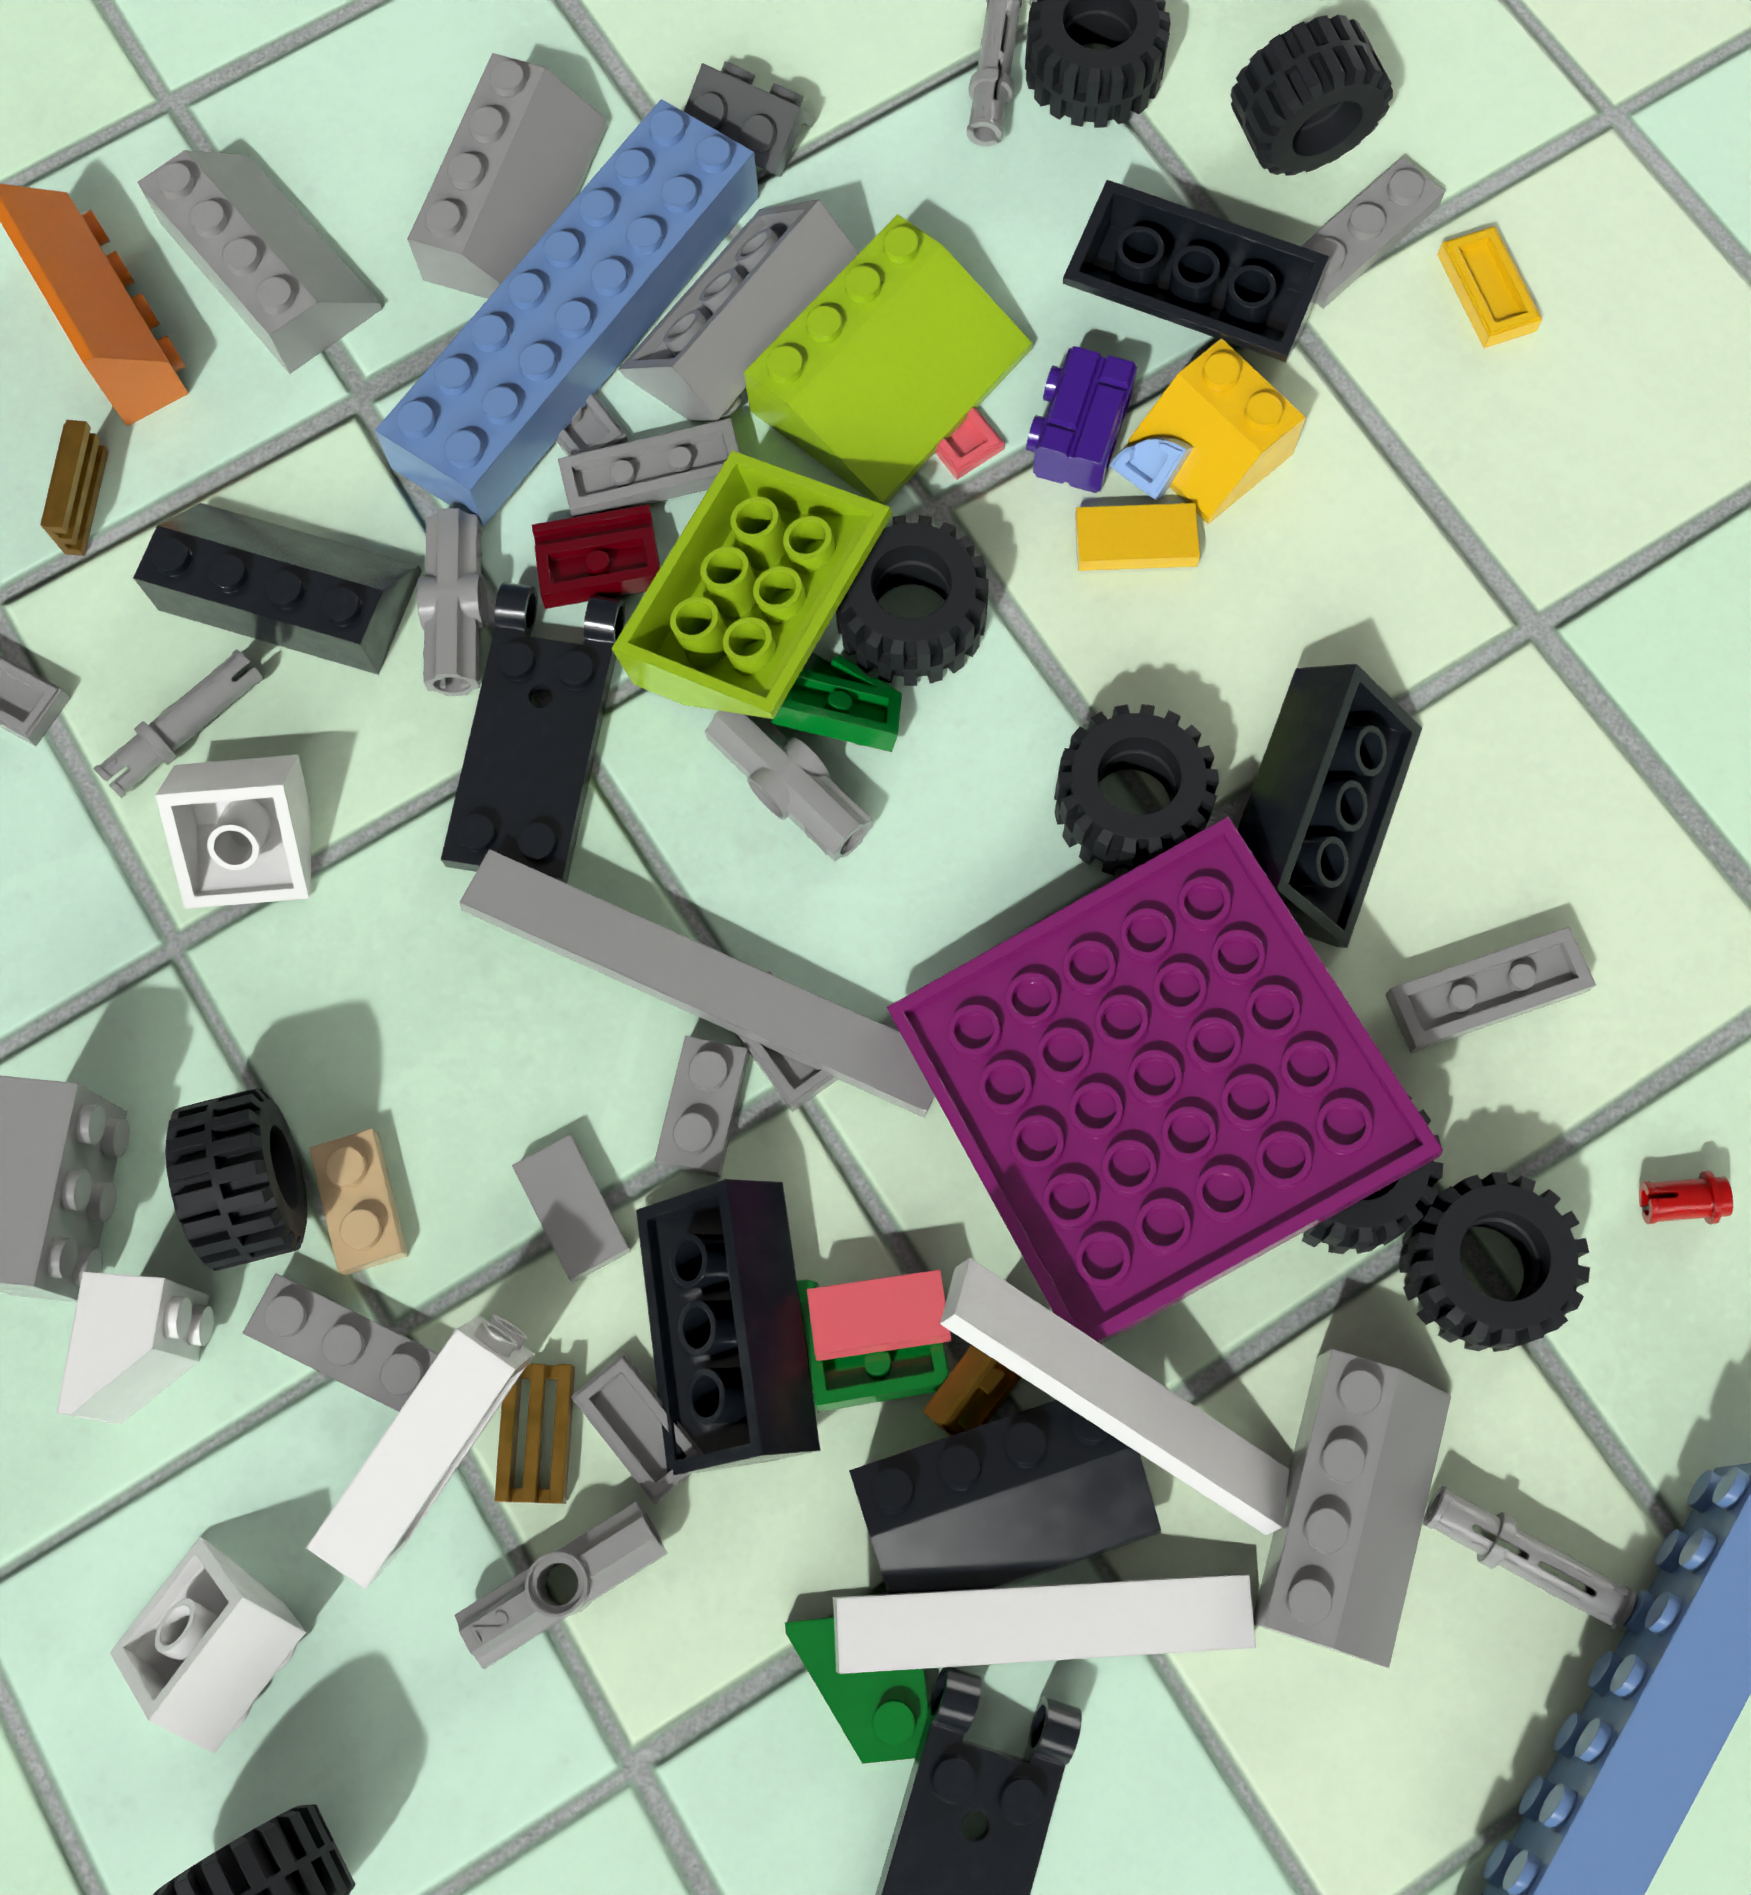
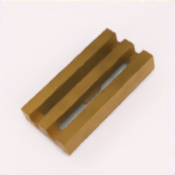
M66 420V423L63 425L40 523L41 527L66 555L85 556L108 456L106 447L99 445L100 439L98 436L90 433L91 427L87 421Z
M971 1345L922 1412L934 1421L940 1429L946 1432L945 1434L948 1436L984 1425L991 1420L1021 1379V1376Z
M528 1364L503 1400L495 1502L566 1504L573 1409L571 1396L574 1394L575 1366L572 1364ZM522 1379H530L523 1488H514ZM546 1380H557L550 1489H538Z

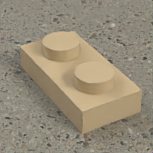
M369 1129L309 1147L338 1272L345 1276L408 1257L379 1134L375 1130Z

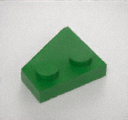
M812 652L776 716L772 719L771 724L892 752L899 731L902 693L877 678L865 675L858 666L840 655L835 656L830 663Z
M807 1279L797 1281L817 1413L937 1392L949 1376L943 1343L817 1361L814 1351L807 1289L818 1288L819 1285L818 1282Z
M834 1617L785 1622L787 1637L862 1764L914 1759L929 1712L924 1669L839 1674L836 1672Z

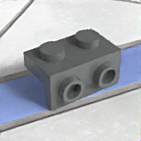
M724 61L721 71L702 63L684 112L752 150L755 156V166L781 177L802 124L811 128L815 120L814 115L801 108L804 97L773 83L769 93L752 85L755 78L754 74L729 62Z

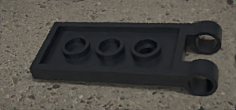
M503 582L496 598L494 634L441 861L449 868L477 872L490 849L567 884L616 661V655L611 648L624 629L625 603L623 599L592 595L585 612L583 644L530 637L537 615V590L534 586ZM545 689L552 692L553 698L547 706L535 707L531 704V697L536 691Z
M943 1667L933 1689L929 1712L875 1895H1030L1065 1766L1070 1762L1078 1743L1082 1721L1080 1708L1044 1697L1038 1704L1033 1716L1024 1758H1020L964 1740V1735L969 1730L977 1711L981 1693V1677L953 1667ZM971 1811L983 1812L987 1820L984 1833L977 1838L964 1836L961 1828L964 1816Z

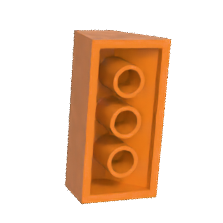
M0 184V222L81 361L126 426L189 394L176 373L186 367L167 335L158 340L154 337L151 329L161 324L142 293L130 297L126 287L134 284L135 281L116 251L105 255L101 246L110 242L92 210L90 209L80 214L67 192Z

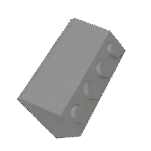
M492 53L407 238L424 281L488 299L579 194L608 128L607 120L546 67Z
M184 150L137 182L160 224L289 374L382 310L378 300L249 155Z
M819 199L759 209L618 370L625 378L688 420H723L731 415L742 402L740 394L746 388L743 372L838 276L859 252Z
M1331 1349L1317 1356L1289 1468L1283 1528L1273 1533L1253 1614L1255 1626L1386 1668L1390 1667L1451 1395L1401 1369L1339 1350Z

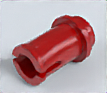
M1703 1171L1698 1179L1662 1182L1642 1181L1639 1186L1640 1207L1649 1206V1210H1643L1642 1217L1646 1224L1704 1218L1706 1223L1711 1225L1719 1223L1721 1217L1732 1215L1733 1194L1726 1177H1715L1711 1171Z

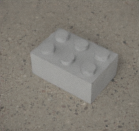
M0 1075L1 1293L13 1296L77 1302L82 1273H101L103 1256L99 1249L104 1222L111 1218L115 1209L116 1188L112 1182L117 1159L122 1157L127 1149L130 1128L126 1120L127 1111L79 1083Z

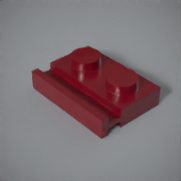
M650 505L532 524L540 595L545 609L588 602L592 595L612 598L646 592L660 569Z

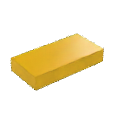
M1495 226L1442 242L1437 255L1483 348L1538 330L1542 318Z
M1196 503L1076 507L1075 533L1078 571L1198 566L1200 551Z

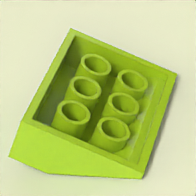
M897 214L761 353L743 374L750 412L867 498L887 505L933 456L938 444L943 439L947 441L967 419V413L972 408L977 409L1032 350V342L942 244Z
M732 450L611 648L631 682L638 687L686 706L774 719L892 515L891 508Z

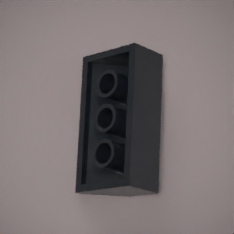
M1106 180L1064 274L1063 284L1287 362L1299 341L1318 295L1329 256Z
M199 503L157 525L133 579L159 611L379 675L422 570L419 565Z
M1357 664L1295 669L1237 829L1304 935L1340 948H1348L1422 731V727Z
M724 1179L637 1209L636 1214L658 1397L662 1401V1408L667 1413L668 1431L662 1425L667 1473L673 1469V1475L692 1474L776 1461L821 1451L783 1182ZM677 1421L704 1454L686 1458L687 1455L676 1442L674 1423L676 1425Z
M1058 1400L849 1470L888 1594L1004 1588L1161 1533L1160 1523L1140 1453Z

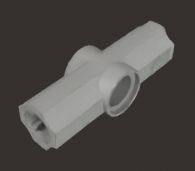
M459 508L438 509L436 514L426 517L425 576H420L417 582L418 615L424 630V684L428 691H436L446 696L468 695L470 691L480 688V628H485L488 622L487 590L484 577L481 574V523L477 515L463 512Z
M717 711L712 722L705 730L707 739L747 777V782L754 794L774 815L783 820L789 817L834 862L841 857H847L862 843L866 834L873 827L872 819L829 779L830 775L827 768L805 743L795 737L788 740L771 724L768 718L725 711Z
M636 1501L556 1552L539 1557L529 1569L455 1614L459 1633L469 1652L476 1658L482 1669H486L565 1618L582 1612L592 1601L668 1553L650 1517L646 1514L640 1503ZM562 1563L570 1566L576 1572L578 1578V1590L574 1598L564 1605L554 1602L546 1589L547 1577L550 1571Z

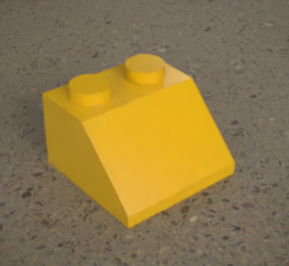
M1221 338L1176 375L1128 439L1127 446L1130 447L1133 444L1150 438L1169 437L1181 440L1194 447L1169 487L1185 503H1196V513L1209 524L1293 455L1306 417Z

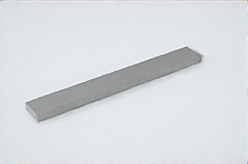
M490 849L459 902L461 910L738 1035L759 1042L767 1048L816 1070L829 1072L836 1079L925 1118L934 1099V1093L899 1031Z

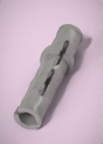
M986 0L987 9L981 38L978 68L972 75L969 83V95L973 101L966 133L969 140L976 145L993 146L998 144L999 139L1003 137L1005 107L1011 101L1014 91V83L1010 73L1022 0Z
M236 649L229 658L149 725L142 721L136 726L134 730L137 735L93 769L107 782L127 766V770L109 784L123 798L132 787L162 762L166 765L172 763L177 758L174 752L190 740L256 683L264 680V678L255 667H249L232 681V677L250 663Z
M1444 1486L1437 1490L1430 1501L1424 1516L1423 1525L1430 1529H1436L1452 1540L1476 1552L1477 1560L1490 1569L1499 1565L1545 1590L1550 1595L1599 1619L1615 1631L1621 1629L1629 1619L1636 1601V1592L1634 1590L1621 1586L1570 1555L1517 1528V1520L1510 1515L1500 1512L1495 1516L1452 1493L1450 1489ZM1475 1524L1517 1547L1519 1553L1514 1554L1474 1532L1471 1528L1472 1525ZM1542 1561L1584 1584L1585 1589L1581 1591L1541 1569L1538 1566L1539 1562Z

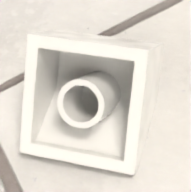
M299 755L173 766L155 796L184 909L309 899L311 895V809Z
M83 1272L57 1414L123 1424L199 1362L201 1346L208 1344L214 1325L213 1309L208 1305L210 1295L166 1278Z
M199 1537L114 1646L110 1655L149 1721L215 1754L228 1735L245 1721L252 1703L274 1674L284 1668L291 1660L298 1642L306 1631L280 1598L213 1544Z

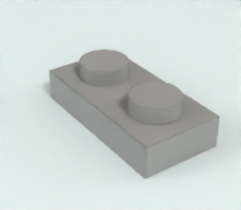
M685 1036L655 1156V1161L658 1165L721 1177L750 1055L748 1048Z

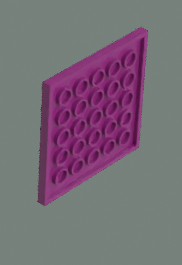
M1229 817L1224 818L887 1007L1053 1313L1100 1344L1107 1342L1435 1160L1443 1152L1439 1142Z

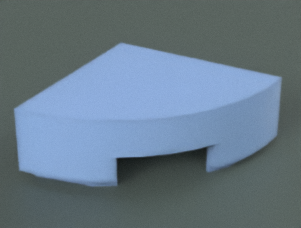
M1150 438L1121 451L1109 466L1150 497L1157 500L1164 496L1194 447L1175 438Z

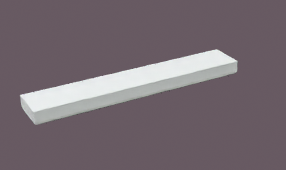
M968 1258L955 1267L940 1322L942 1326L1263 1534L1268 1535L1283 1528L1289 1468L973 1259Z
M1247 1574L833 1597L836 1672L839 1674L1256 1648L1250 1575Z

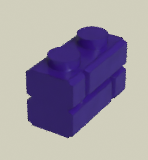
M1073 346L1068 350L1063 368L1052 365L1043 394V400L1051 403L1046 417L1035 415L1026 444L1027 451L1035 452L1033 473L1036 477L1060 484L1067 482L1071 487L1092 493L1101 492L1133 394L1138 368L1134 362L1110 355L1104 358L1098 352Z

